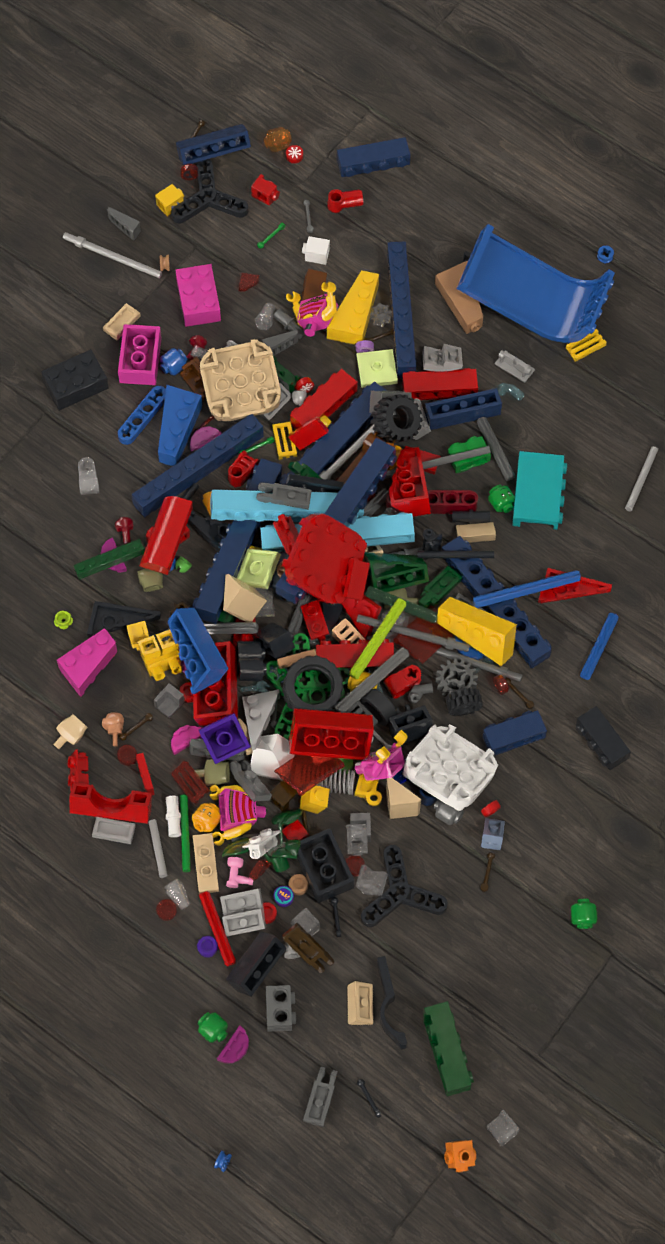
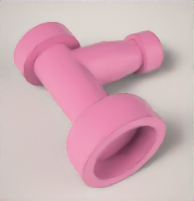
M238 857L228 858L227 864L231 868L229 881L226 883L227 887L238 888V884L253 885V877L248 878L238 875V869L243 866V859Z

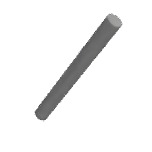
M654 446L649 451L625 507L627 511L633 510L658 452V448Z

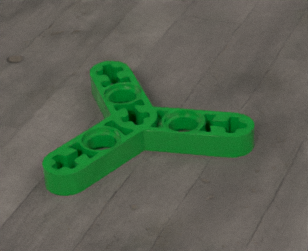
M270 661L266 664V677L277 690L279 689L280 694L284 697L280 683L284 681L287 671L285 668L279 669L277 661ZM270 667L278 668L277 673L281 677L277 681L275 680L277 675L274 672L270 673ZM295 682V692L298 697L301 696L303 702L317 705L325 701V691H328L327 695L329 697L331 685L301 689ZM344 688L341 693L340 700L343 699L345 696ZM318 692L322 695V699L314 701L311 695ZM286 703L274 734L280 735L286 724L288 725L286 731L288 735L283 737L289 740L292 720H287L285 714L287 712L294 713V711Z

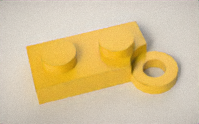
M360 774L355 796L366 798L367 803L371 806L379 805L382 801L380 792L376 791L379 779L367 781L364 774ZM375 795L378 799L376 801H372L370 797Z

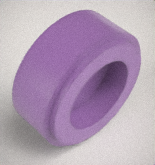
M365 340L356 343L357 353L374 351V343Z

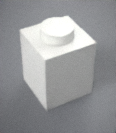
M309 236L307 243L303 244L302 253L305 254V261L326 265L330 251V240Z

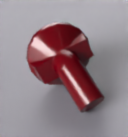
M200 335L190 338L189 343L193 346V349L186 357L189 360H193L200 351L205 349L207 340Z
M121 517L115 522V528L117 532H122L123 544H128L131 542L130 530H133V520L128 517Z

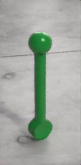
M283 222L280 223L278 228L266 239L258 242V248L262 249L264 244L280 230H283L286 225Z
M271 436L266 441L261 442L245 451L249 453L268 443H273L275 439Z

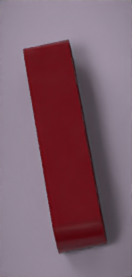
M427 490L429 501L436 502L433 504L429 503L431 514H452V511L477 510L478 495L474 491ZM388 492L386 495L387 511L393 514L401 513L402 511L391 506Z

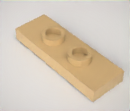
M213 833L193 835L199 894L205 891L210 893L219 892Z

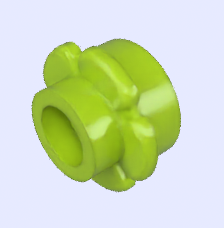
M60 611L55 615L54 624L56 627L67 629L68 626L72 625L73 618L70 613Z

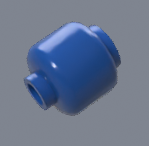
M172 348L160 357V368L165 374L177 375L183 370L181 367L186 364L188 359L182 350Z

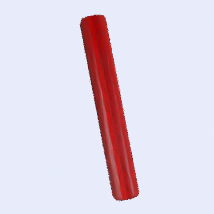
M202 892L199 894V898L226 966H231L236 963L235 957L210 892Z

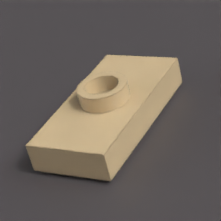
M126 303L103 327V331L115 340H118L123 334L124 324L133 325L140 317V312Z

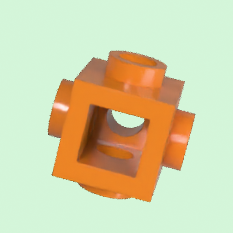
M472 1140L445 1143L446 1152L444 1158L448 1168H456V1172L469 1171L468 1167L475 1166L476 1151L473 1148Z

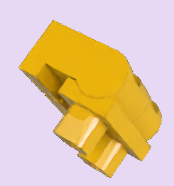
M171 630L156 634L157 642L154 635L137 641L149 676H153L156 681L164 679V671L171 669L172 674L182 672L179 645L175 644ZM170 636L168 640L161 641L164 637ZM152 643L151 646L143 648L145 644Z

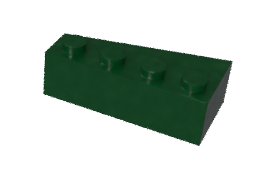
M448 1001L425 1007L423 1022L446 1096L471 1090V1083H474L471 1071H467V1057L461 1049V1038L459 1032H456L455 1019L450 1011Z

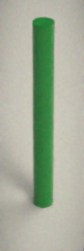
M180 795L183 872H190L188 795Z

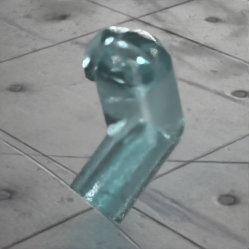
M501 383L497 388L499 395L504 396L507 392L518 401L525 395L513 384Z

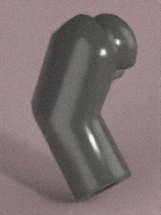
M432 683L415 685L408 694L409 702L417 703L423 694L433 693Z

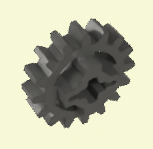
M454 658V663L447 660L446 666L441 664L440 670H437V689H443L442 695L445 696L453 691L457 692L458 689L476 688V681H478V676L475 675L476 669H470L471 663L465 665L464 659L460 663L457 662L456 658ZM448 672L449 674L444 680V676ZM468 679H469V680H470L469 684H468L467 686H465V683L468 682Z

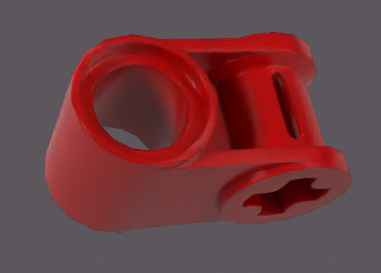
M245 450L242 451L229 467L228 480L230 485L233 487L242 486L253 474V469L255 465H259L260 460L252 458Z
M415 665L407 666L401 671L388 676L383 683L394 699L399 698L410 691L415 685L420 684L421 670Z

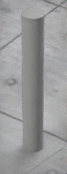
M153 819L149 821V827L159 876L164 878L168 875L157 821Z

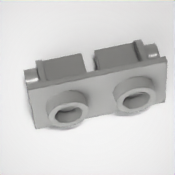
M506 350L500 351L499 359L495 362V365L524 383L535 371L531 365L524 363Z

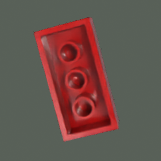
M230 641L215 643L229 669L218 682L193 694L194 720L200 726H207L232 713H235L238 719L236 648Z
M294 708L289 736L290 754L363 760L370 752L374 731L373 716Z

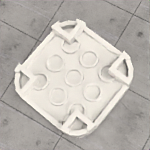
M450 724L448 727H436L434 725L416 748L409 752L404 764L403 775L445 804L461 811L464 807L472 804L490 783L498 764L493 756L494 752L490 748L486 752L456 734V727Z

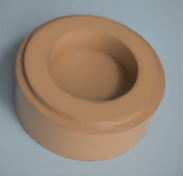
M296 874L290 878L289 888L292 889L294 895H303L307 892L309 883L304 875Z

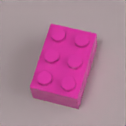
M211 264L176 269V280L185 327L221 321L220 306Z
M124 324L118 367L119 383L156 385L161 346V329L159 326Z

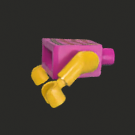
M332 282L322 283V290L327 292V294L303 300L300 304L298 303L301 299L300 294L293 291L294 297L291 294L286 295V299L294 305L292 308L298 325L304 329V333L307 336H314L316 331L327 328L336 314L338 304L336 303L335 295L333 296L336 285Z
M216 785L210 787L212 792L217 791L209 796L212 800L219 799L221 831H224L223 834L220 832L212 834L213 838L221 837L219 841L214 842L215 845H222L224 839L230 840L241 836L251 829L257 822V818L265 817V806H256V801H252L240 786H222L221 789Z

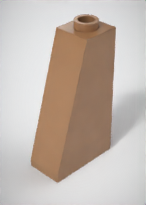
M468 261L437 274L435 279L436 287L466 334L478 331L483 324V315L479 301L456 289Z

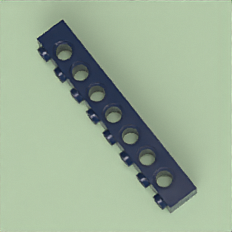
M458 536L444 545L441 551H472V548L467 540H463L461 536ZM443 558L453 570L462 576V583L474 597L505 589L501 582L496 581L491 569L483 565L481 558H467V560ZM471 571H477L478 574H472ZM482 585H488L490 588H483ZM514 598L482 607L495 616L517 624L516 628L521 627L524 629V631L516 630L514 648L531 669L550 657L552 647L549 641L541 637L539 629L528 621L527 614L523 610L520 611ZM505 613H510V614H512L513 616H512V617H507V616H505L504 614H505ZM527 642H534L536 645L530 646Z

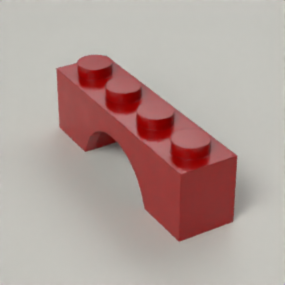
M73 783L70 793V813L148 824L151 813L152 793L132 790L125 798L110 799L99 794L93 785Z

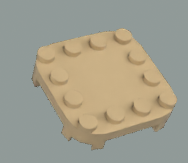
M251 340L249 343L215 350V348H212L203 356L200 362V371L208 407L216 420L233 421L243 419L250 414L254 416L266 414L279 407L281 388L271 348L265 343Z

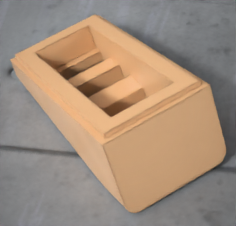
M346 618L332 629V636L338 642L346 640L345 638L349 634H352L348 639L351 640V643L356 639L365 640Z

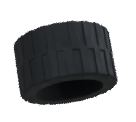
M306 656L299 659L290 667L283 682L282 691L284 700L288 704L287 706L293 711L294 708L332 711L340 700L343 691V678L339 669H337L333 662L320 656ZM316 670L328 678L331 684V692L323 703L317 705L308 704L297 696L295 680L302 672Z

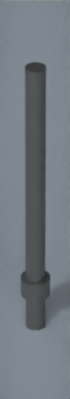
M486 446L424 461L422 465L423 469L489 454L491 451L490 447ZM397 467L388 470L384 479L393 477Z
M359 614L356 622L378 628L382 623L381 620ZM396 624L390 630L443 645L450 650L454 648L468 652L470 647L468 644L455 641L456 639L443 638Z
M413 639L411 644L413 647L452 660L456 658L458 662L464 659V664L471 663V666L498 674V677L504 679L507 677L521 682L523 677L522 674L510 671L507 667H498Z

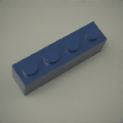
M243 124L178 141L176 142L180 161L183 165H188L251 147L248 130Z
M406 137L339 149L337 150V163L341 177H351L357 174H368L373 171L410 165V151Z
M496 388L425 404V416L430 430L478 420L481 417L488 418L501 415L502 402Z

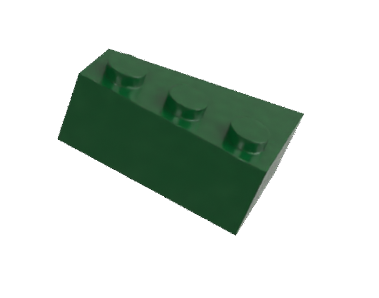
M369 552L364 554L365 562L370 563L367 580L368 586L374 595L429 582L427 564L422 558H418L417 555Z

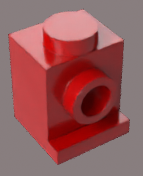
M262 174L251 186L252 197L269 206L280 195L277 186L272 181L265 180Z

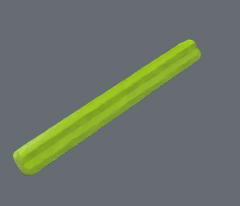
M401 598L396 600L350 670L349 675L351 677L359 679L406 607V601Z

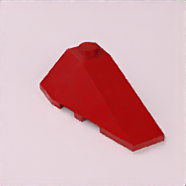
M419 447L403 449L400 451L396 472L393 474V482L389 488L391 506L402 512L412 513L413 517L431 514Z

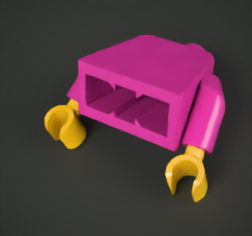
M400 730L394 736L397 743H393L390 749H386L383 746L377 752L370 753L361 762L356 763V773L364 774L367 781L395 776L405 764L401 745L407 740V734Z

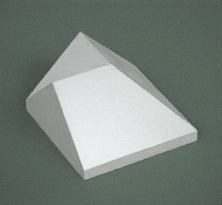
M279 734L261 736L260 744L252 753L251 770L256 775L279 781H282L285 777L288 779L295 754H290L289 740Z

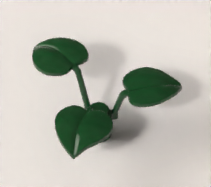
M302 809L280 812L271 820L273 825L278 824L280 845L272 847L268 854L265 853L264 856L267 862H272L275 872H283L290 867L287 858L297 859L301 842L298 839L284 841L282 827L284 824L295 822L302 815ZM252 837L240 838L230 843L224 849L222 858L248 852L249 847L243 848L242 846L248 843Z

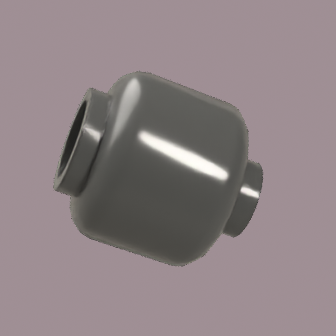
M439 799L434 805L436 810L435 817L447 825L458 824L464 814V810L458 811Z

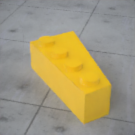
M361 270L327 327V339L354 345L359 341H363L379 286V274Z
M449 597L438 607L437 624L500 666L513 655L517 624L452 597Z

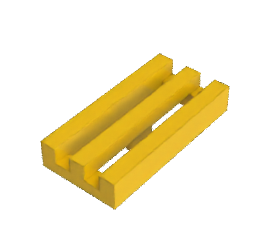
M597 329L592 334L589 333L582 340L566 345V350L575 362L606 346L607 342L602 339L601 334H598L599 331ZM597 341L599 342V343L595 344L594 346H592V347H590V348H588V349H586V350L580 352L579 354H577V355L575 354L576 352H578V351H580V350H582V349H585V348L589 347V346L592 345L593 343H595V342H597Z
M291 422L272 424L279 460L283 459V457H297L296 446L291 440L292 451L288 450L284 427H287L289 434L293 432ZM277 428H280L285 452L281 451Z

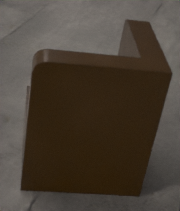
M285 777L270 792L272 796L269 801L282 812L286 811L289 808V802L299 792V789Z

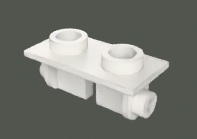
M262 830L260 835L250 838L249 842L242 847H249L250 857L258 859L272 847L277 846L278 840L276 835L280 833V830Z

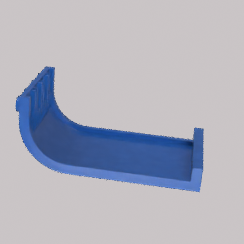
M487 224L481 230L458 283L457 290L549 340L572 343L580 341L589 333L592 334L597 326L595 324L596 319L600 317L603 311L601 307L608 298L607 292L614 283L612 279L615 272L608 269L601 277L594 280L576 279L558 271L493 234V226Z

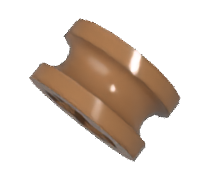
M160 255V271L164 269L170 271L169 255H166V257Z

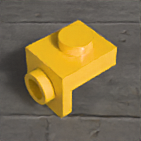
M145 621L126 625L131 646L136 648L137 651L140 650L137 641L149 637Z

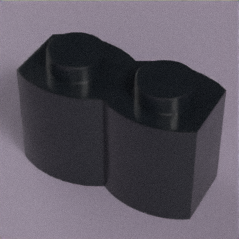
M237 641L238 680L262 681L263 675L267 673L266 663H263L265 648L261 647L260 641Z

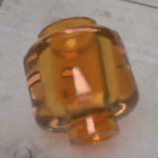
M283 127L268 130L266 138H264L265 146L272 152L287 149L291 143L290 132Z

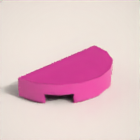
M185 725L174 732L171 740L173 754L176 755L189 747L191 739H202L198 731L201 727Z

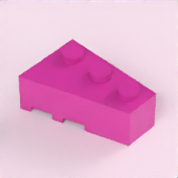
M104 628L57 659L59 670L80 697H82L90 683L94 682L98 673L106 667L117 653L116 642Z

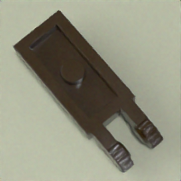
M298 922L282 935L283 940L319 973H323L325 968L318 958L321 957L328 965L334 964V959Z

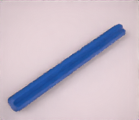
M578 570L483 594L474 597L473 604L475 608L578 582L581 575Z

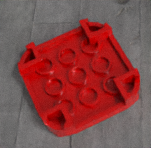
M320 513L310 514L299 522V525L302 527L289 558L283 559L282 566L285 568L286 581L290 585H295L318 598L320 602L341 604L346 598L343 597L350 560L362 561L367 543L357 532L334 518Z

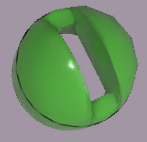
M182 556L175 563L176 570L181 568L180 573L187 572L192 566Z

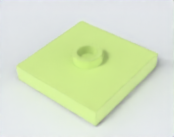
M393 349L356 354L361 388H365L367 385L370 386L374 381L380 386L398 384Z
M247 549L237 579L251 587L268 589L281 554L276 551Z

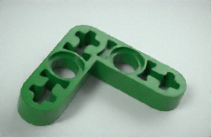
M299 633L294 636L293 643L295 648L292 649L293 655L296 654L295 651L299 652V645L295 644L298 638L306 641L303 644V651L310 650L309 639L305 634ZM344 667L337 668L340 672L348 675L343 682V686L348 685L350 670ZM316 670L305 672L306 679H310L307 685L299 682L302 679V673L295 680L301 689L331 685L330 681L326 684L320 683L318 677L323 673Z

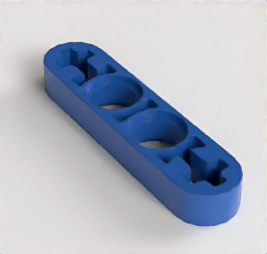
M155 386L120 427L118 439L122 444L128 445L134 442L164 405L166 394L164 387ZM160 393H162V397H161V396H158V397L156 398V394L159 395ZM146 405H151L153 410L146 412L143 408ZM136 418H139L143 421L140 425H134L132 423V421ZM123 434H130V437H123Z

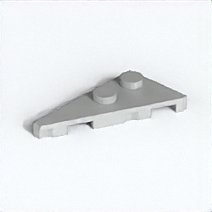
M279 689L242 697L252 751L256 750L260 744L261 734L269 724L270 716L275 710L276 700L280 699Z

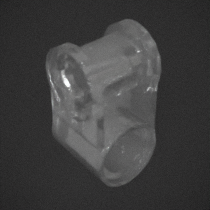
M82 458L78 462L80 494L99 493L94 461L91 458Z

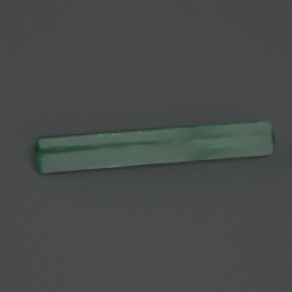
M369 586L365 593L366 597L391 607L400 598L372 586ZM403 599L406 601L404 612L431 623L436 622L437 612Z

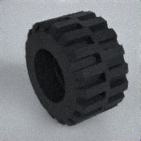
M397 394L379 400L378 404L374 406L373 409L375 411L371 413L373 417L371 424H374L373 430L378 432L377 436L383 437L384 441H389L392 444L411 440L414 438L413 436L419 433L417 430L421 429L422 425H420V422H423V418L420 417L422 411L418 410L419 405L414 403L412 397L408 398V395ZM394 410L398 412L401 419L399 428L393 421Z

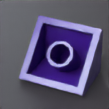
M235 713L198 730L215 764L251 747Z

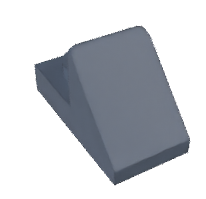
M485 818L482 848L501 849L505 821Z

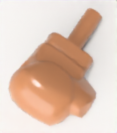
M118 712L108 713L106 718L102 719L103 728L108 731L109 735H113L114 747L118 746L117 735L122 734L124 724L123 715Z

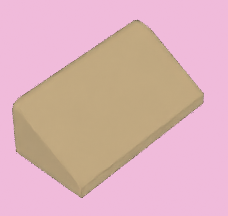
M493 522L456 525L457 537L461 536L463 540L468 542L493 541L496 538Z
M355 981L348 985V1024H373V984Z

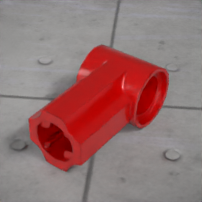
M334 189L328 194L327 208L333 213H338L343 208L363 205L361 190L342 192L341 190Z

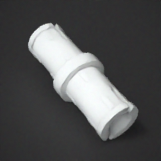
M168 796L165 798L167 805V814L165 816L166 820H168L169 837L181 836V813H179L178 796Z

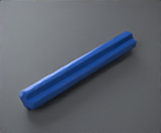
M609 613L581 671V678L585 680L591 678L618 621V615Z

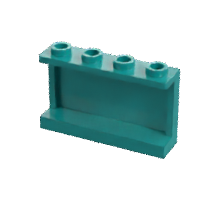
M519 452L512 526L520 527V522L554 525V530H557L558 524H562L563 513L560 512V507L564 506V496H561V490L565 491L566 479H562L567 471L564 455Z

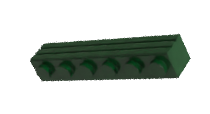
M140 539L77 563L74 565V570L80 580L143 555L145 552Z

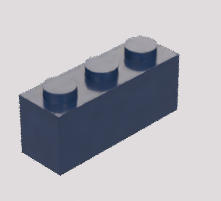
M538 710L534 712L527 711L520 717H510L504 720L503 723L497 725L493 723L483 729L482 737L487 748H490L494 752L493 756L544 739L546 738L547 730Z

